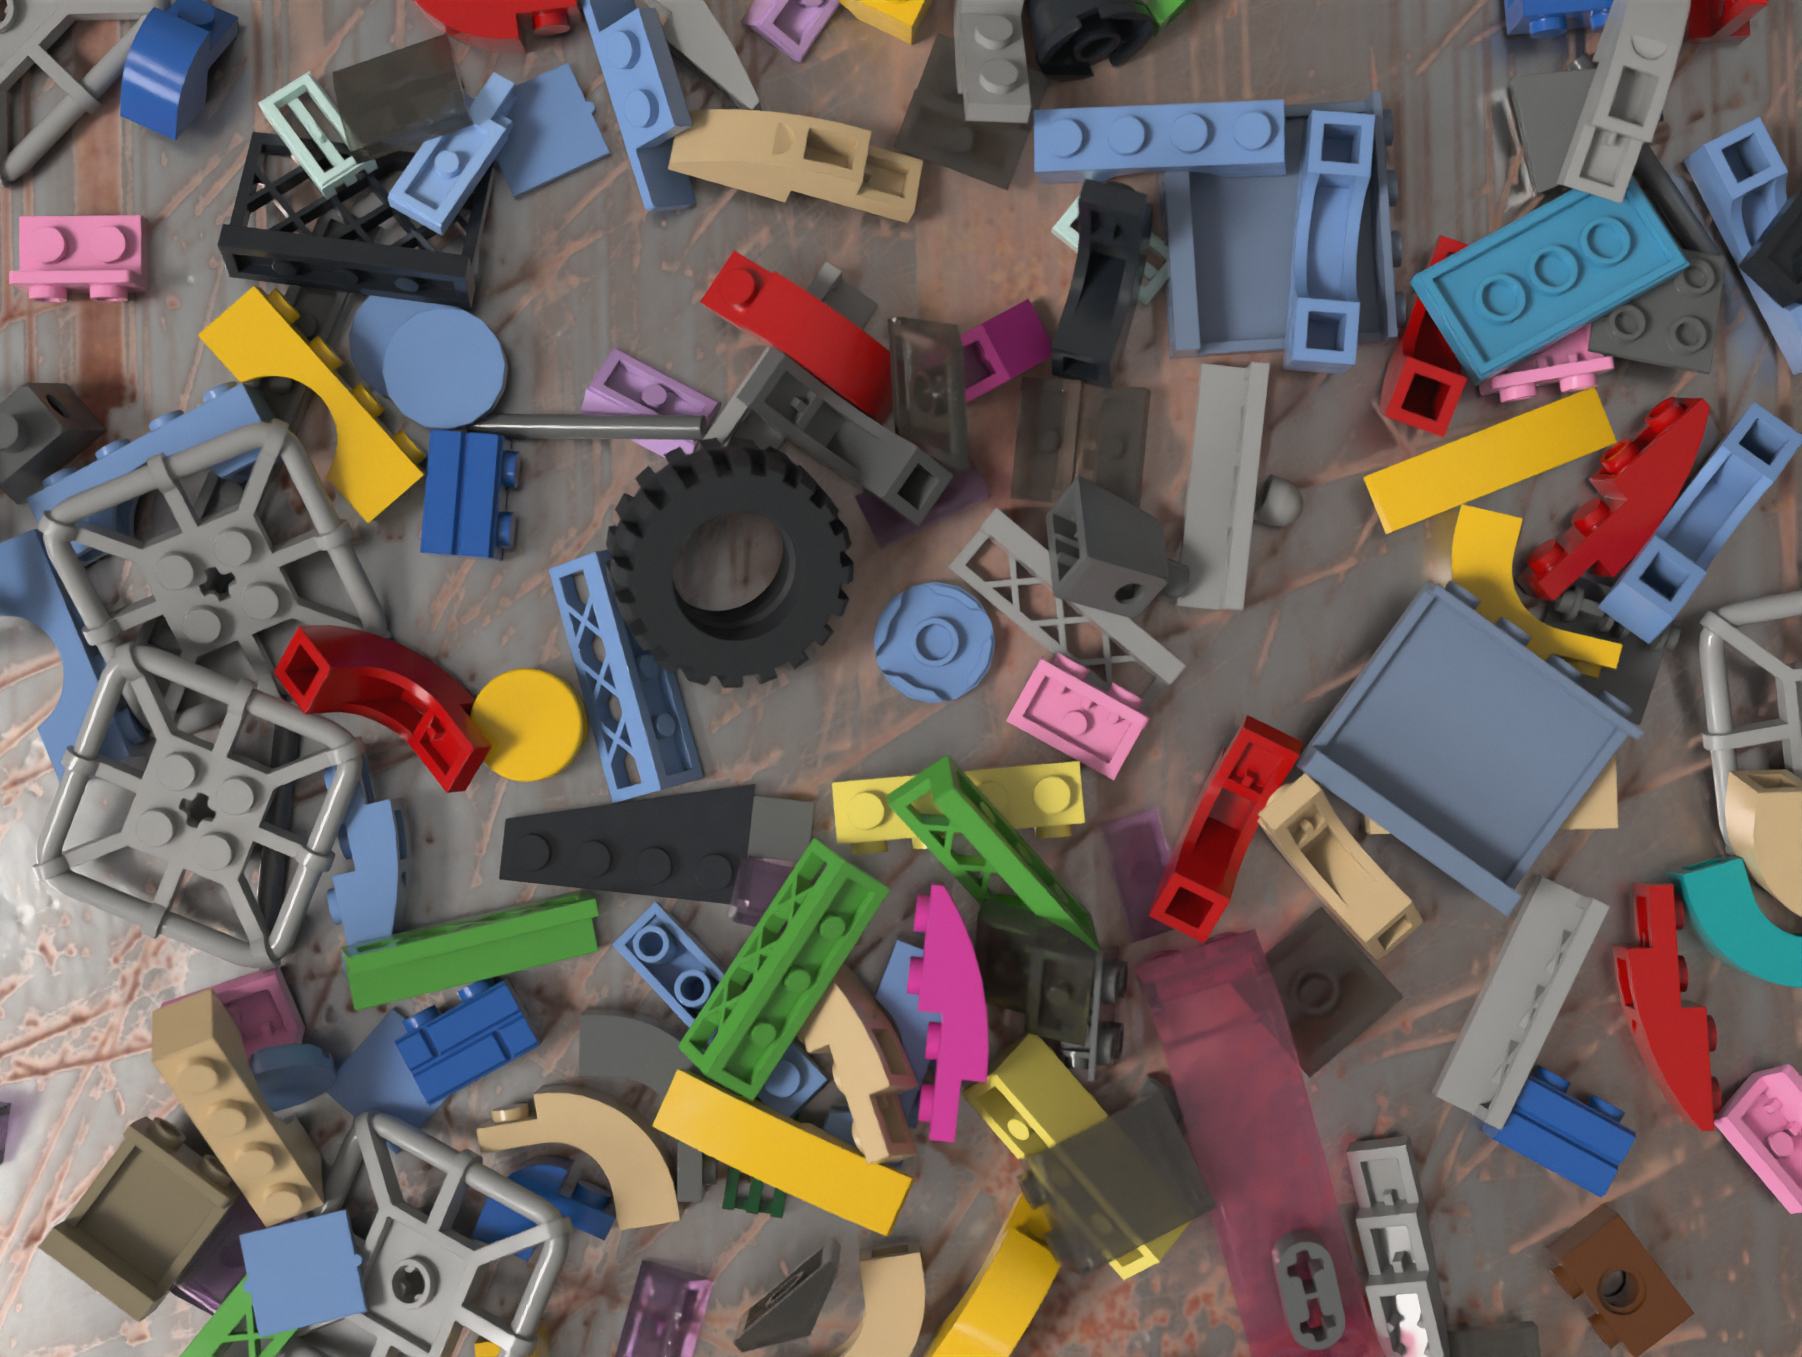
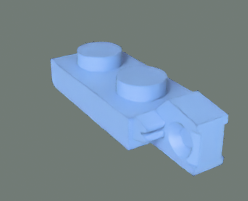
M493 72L476 99L466 94L460 101L453 99L389 192L387 198L390 207L443 236L508 140V135L513 127V121L507 118V115L518 98L515 95V83Z

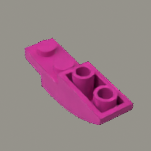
M931 881L930 895L917 894L913 931L925 932L923 957H910L907 994L918 995V1011L941 1013V1022H928L925 1059L936 1060L934 1085H921L918 1122L929 1123V1140L954 1143L961 1080L987 1082L989 1049L987 1010L978 963L959 909L944 882Z

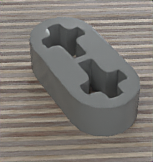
M1306 1229L1292 1230L1283 1234L1276 1241L1272 1250V1264L1284 1317L1295 1341L1302 1347L1311 1350H1324L1333 1346L1342 1337L1345 1330V1314L1333 1260L1323 1240L1316 1233ZM1300 1251H1307L1311 1257L1308 1260L1311 1279L1304 1281L1301 1280L1294 1266L1297 1262L1296 1253ZM1316 1299L1323 1313L1320 1317L1321 1325L1315 1328H1310L1307 1323L1310 1315L1307 1300Z

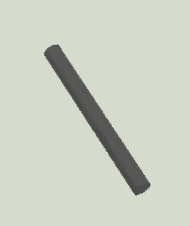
M1588 53L1581 55L1566 66L1568 71L1597 68ZM1643 142L1634 170L1686 248L1700 253L1716 256L1722 255L1648 143Z
M488 414L482 420L466 426L467 433L497 434L507 438L703 440L707 434V419L705 415Z
M277 724L274 725L270 768L274 769L296 760L298 733ZM294 781L277 788L265 818V822L289 831ZM262 845L256 901L272 932L281 909L286 854Z

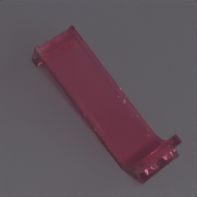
M1255 929L1243 933L1224 932L1210 937L1205 941V944L1183 951L1175 949L1165 950L1151 955L1147 958L1146 962L1133 967L1139 990L1149 1009L1162 1046L1250 1356L1387 1357L1370 1324L1284 1007ZM1306 1229L1316 1233L1323 1240L1333 1260L1345 1314V1330L1342 1337L1333 1346L1324 1350H1311L1302 1347L1295 1341L1284 1317L1272 1264V1250L1276 1241L1283 1234L1292 1230ZM1300 1251L1296 1253L1297 1262L1294 1266L1301 1280L1304 1281L1311 1279L1308 1269V1260L1311 1257L1307 1251ZM1316 1299L1307 1300L1310 1314L1307 1323L1310 1328L1318 1327L1321 1325L1320 1317L1323 1313Z

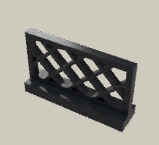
M261 132L252 133L230 225H222L218 241V248L229 277L464 308L472 307L475 292L473 276L495 175L493 162L477 184L475 193L469 196L450 224V226L454 224L465 238L462 255L435 251L427 240L438 233L424 225L416 228L405 214L390 207L387 198L389 194L378 182L395 170L404 171L416 152L366 146L376 161L377 169L369 174L365 169L358 172L359 175L356 176L358 181L349 187L344 183L335 189L337 194L326 200L322 195L321 198L295 213L281 195L308 179L316 188L317 186L279 135ZM299 137L322 170L331 166L312 139ZM331 142L344 160L353 155L345 143ZM265 153L290 156L299 166L272 183L261 171ZM259 183L262 189L256 192L257 185ZM370 187L383 205L356 221L342 203ZM271 201L275 203L286 217V219L268 230L247 227L250 214ZM334 209L347 226L328 238L313 236L305 225L329 210ZM470 214L467 224L463 218ZM394 217L408 234L391 245L375 244L366 233L389 218Z

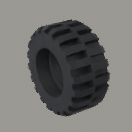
M717 438L698 440L699 451L686 455L680 446L664 454L669 463L656 473L650 466H647L635 478L640 486L637 493L633 497L623 493L615 508L620 518L618 526L613 525L608 528L606 546L611 554V559L605 562L607 579L614 592L613 598L633 637L643 650L651 651L656 663L671 673L680 668L688 681L704 686L710 682L711 676H716L723 688H742L744 684L743 677L754 675L759 684L777 679L775 668L787 662L790 663L794 670L809 660L804 650L813 641L823 646L834 631L827 621L831 614L843 616L849 601V597L841 587L842 583L848 584L853 581L854 562L845 551L848 550L852 543L848 529L839 519V510L831 498L801 465L793 463L785 453L771 446L762 450L753 440L734 438L731 446H723ZM749 512L765 516L777 527L783 540L780 566L769 586L755 599L737 608L712 611L689 605L678 594L673 581L675 560L686 539L699 526L712 518L727 513Z

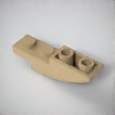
M706 109L688 111L693 126L674 136L668 170L786 202L790 192L794 191L907 224L915 212L923 160L869 145L872 133L870 130L809 116L773 111Z
M779 932L777 934V940L780 938L783 932ZM843 962L798 1031L797 1036L806 1046L808 1053L832 1054L834 1059L832 1065L833 1077L839 1090L846 1096L853 1118L852 1136L858 1149L865 1155L867 1164L897 1163L917 1154L898 1094L917 1087L918 1083L906 1052L888 1018L873 995L856 974Z

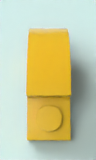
M1461 504L1451 549L1452 581L1481 601L1475 611L1494 625L1500 617H1503L1523 630L1532 638L1526 648L1544 661L1553 653L1563 658L1564 661L1577 669L1583 676L1598 679L1601 668L1617 669L1622 644L1553 628L1535 618L1520 601L1513 583L1512 561L1523 518Z
M1027 1188L1018 1195L977 1276L952 1313L935 1330L922 1357H1009L1038 1310L1064 1260L1060 1256L1075 1226L1064 1211Z

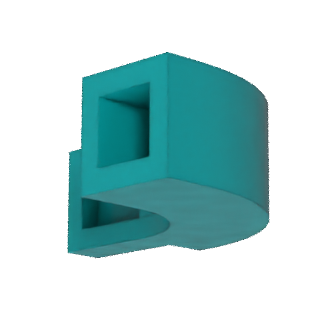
M1723 854L1665 871L1668 882L1673 884L1674 894H1679L1682 899L1684 923L1707 951L1729 967L1744 974L1779 985L1802 988V932L1787 933L1776 927L1766 918L1755 901L1742 857Z

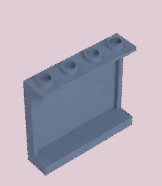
M1372 91L1368 98L1362 101L1285 105L1286 175L1224 178L1201 172H1158L1162 241L1165 243V246H1168L1170 277L1165 282L1170 359L1284 352L1302 126L1312 110L1375 115L1371 176L1363 203L1357 248L1356 284L1360 300L1357 347L1388 345L1398 337L1397 329L1405 327L1406 303L1404 293L1402 291L1395 292L1393 268L1401 266L1402 243L1399 231H1391L1389 207H1395L1397 204L1398 182L1395 170H1387L1385 146H1392L1394 122L1391 109H1383L1382 91Z
M1451 580L1448 581L1444 588L1438 584L1426 582L1303 750L1295 765L1508 916L1522 898L1514 889L1626 737L1630 736L1639 739L1643 731L1628 721L1633 710L1622 701L1604 690H1601L1594 697L1576 684L1583 674L1553 653L1544 661L1527 649L1526 646L1532 638L1516 625L1503 617H1500L1494 625L1477 613L1475 609L1481 601L1470 592Z

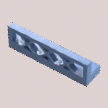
M607 549L590 553L548 570L612 803L703 779L704 776L675 672L671 673L656 663L651 651L643 650L633 637L613 598L614 592L607 579L605 562L611 559V554ZM584 572L590 593L587 605L579 600L573 575ZM595 634L602 639L606 655L603 665L595 659L591 645ZM611 693L620 702L622 716L619 723L610 714L608 700ZM627 752L635 757L642 783L630 786L624 765V758Z

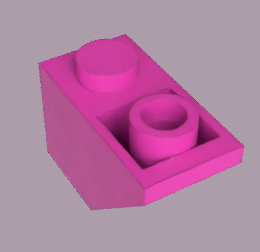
M1027 299L928 352L921 359L948 410L951 411L1051 356L1052 342L1031 302Z

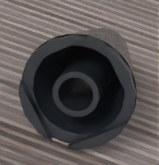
M1027 0L1036 62L1048 80L1068 82L1092 77L1094 74L1090 66L1108 58L1112 68L1139 52L1153 36L1154 27L1151 22V12L1143 0Z

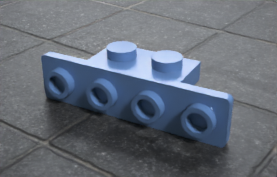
M580 0L645 209L649 212L685 209L695 204L696 199L689 176L668 170L674 136L693 125L657 9H636L634 0Z

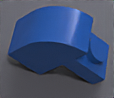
M176 0L166 12L154 7L140 26L126 59L121 82L120 116L176 141L205 107L208 69L237 36L238 17L201 0Z
M557 1155L538 1156L520 1163L507 1173L505 1177L547 1199L560 1210L563 1217L570 1216L574 1228L605 1241L617 1217L615 1204L609 1202L611 1194L597 1185L586 1181H577L576 1186L566 1183L575 1160ZM488 1197L471 1237L490 1245L538 1225ZM537 1246L514 1254V1256L529 1261Z

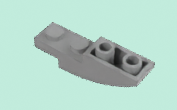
M953 0L958 94H963L966 121L1028 123L1031 98L1021 21L1024 0Z
M1613 0L1592 60L1599 64L1556 184L1613 202L1622 203L1643 142H1652L1675 70L1691 0Z

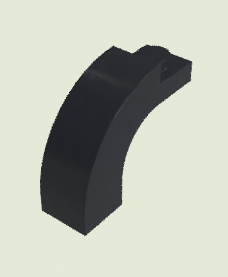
M1089 179L1084 181L1078 198L1079 243L1073 278L1051 345L1052 375L1111 390L1133 320L1145 270L1153 221L1154 205L1147 203V194L1137 192L1127 184L1117 181L1101 183Z

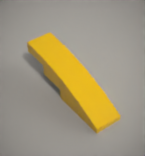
M1593 387L1422 453L1363 478L1385 533L1388 534L1615 444L1617 440L1597 390Z
M677 1069L652 1125L656 1129L762 1182L884 1236L891 1235L916 1179L888 1163L867 1164L865 1155L857 1147L811 1123H799L755 1099L752 1101L744 1096H738L688 1069Z

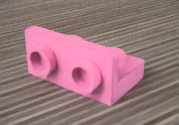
M141 215L19 216V271H9V284L29 293L30 301L42 303L66 302L67 293L90 292V300L125 302L128 301V292H148V220Z

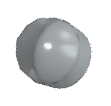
M1270 474L1257 499L1253 520L1274 527L1287 526L1296 521L1303 509V498L1299 489L1289 480Z

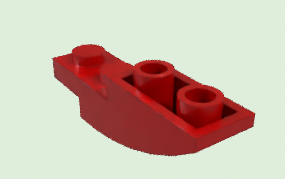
M1670 397L1665 399L1646 415L1644 421L1647 425L1632 439L1626 438L1619 441L1603 454L1600 459L1603 466L1588 479L1603 498H1594L1581 506L1571 517L1573 526L1557 540L1550 539L1538 546L1526 560L1529 566L1515 578L1530 597L1554 601L1586 571L1589 574L1614 578L1640 551L1677 499L1692 469L1703 439L1710 406L1704 398Z
M1661 881L1632 882L1636 943L1612 944L1615 976L1623 1011L1642 1060L1664 1098L1685 1123L1700 1131H1715L1713 1113L1720 1112L1721 1091L1717 1078L1711 1076L1709 1052L1716 1050L1717 1030L1713 1017L1707 1015L1706 1006L1689 1000L1681 1001V992H1686L1688 988L1687 964L1685 958L1682 955H1678L1676 931H1681L1684 926L1682 899L1679 894H1674L1673 884Z

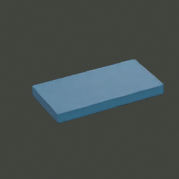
M1632 175L1622 203L1613 202L1573 189L1414 275L1410 284L1474 386H1477L1681 274L1688 268L1690 263Z

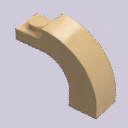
M1787 769L1729 771L1725 800V820L1733 852L1736 857L1743 858L1746 872L1750 877L1788 909L1802 917V780Z
M1306 773L1294 783H1287L1281 786L1270 796L1266 808L1258 814L1260 818L1257 822L1309 888L1377 962L1424 923L1413 901L1358 844L1334 812L1322 789Z
M544 1085L533 1094L536 1107L535 1112H529L528 1103L498 1107L491 1110L492 1119L485 1120L476 1129L480 1154L549 1142L568 1144L586 1152L601 1166L608 1177L612 1188L619 1231L680 1221L685 1211L684 1202H677V1167L665 1141L655 1127L641 1113L621 1099L606 1092L579 1085Z
M920 1240L860 1249L859 1266L865 1298V1309L859 1325L851 1336L838 1347L822 1354L806 1357H910L918 1340L925 1311V1275Z

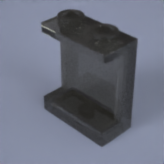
M1148 1092L1128 1102L1127 1107L1036 1153H1028L1019 1158L1024 1172L1016 1176L1018 1184L1031 1209L1042 1208L1052 1230L1044 1233V1237L1060 1268L1069 1264L1074 1273L1084 1276L1217 1207L1161 1092Z

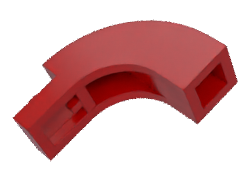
M412 0L426 19L449 37L467 46L493 53H527L524 29L533 28V32L539 35H554L568 31L572 23L584 22L580 0Z
M1439 235L1426 269L1469 245ZM1413 293L1406 310L1405 327L1399 330L1386 371L1380 399V413L1391 419L1444 438L1467 378L1461 375L1459 360L1418 295Z
M736 251L732 252L700 301L709 311L769 348L772 346L788 355L835 394L880 425L884 424L915 376L894 354L840 313L777 272H769Z
M299 626L273 672L304 714L333 712L356 714L374 720L398 734L415 751L446 793L466 791L492 748L491 743L469 717L475 702L470 693L447 672L430 660L382 636L342 626Z
M1246 715L1228 748H1223L1184 823L1160 879L1148 915L1149 917L1205 943L1232 898L1240 866L1259 825L1257 822L1260 818L1258 814L1266 808L1270 796L1281 787L1300 755L1302 741Z

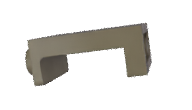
M147 1116L128 1126L123 1133L124 1141L64 1221L55 1225L38 1246L39 1249L139 1323L157 1310L242 1195L241 1190L218 1158L209 1154L204 1155L202 1158L183 1144L186 1137L176 1126L159 1117H155L152 1121Z

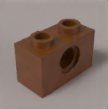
M1604 1203L1545 1247L1558 1263L1549 1271L1572 1300H1575L1580 1295L1583 1296L1595 1312L1587 1318V1321L1610 1350L1619 1344L1633 1357H1638L1695 1314L1622 1217ZM1624 1270L1626 1283L1622 1291L1615 1296L1604 1297L1602 1285L1605 1278L1614 1271Z

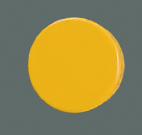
M519 668L496 676L480 691L470 715L472 721L492 745L483 762L498 775L520 782L544 780L565 771L582 752L588 734V715L580 694L561 676L541 669Z

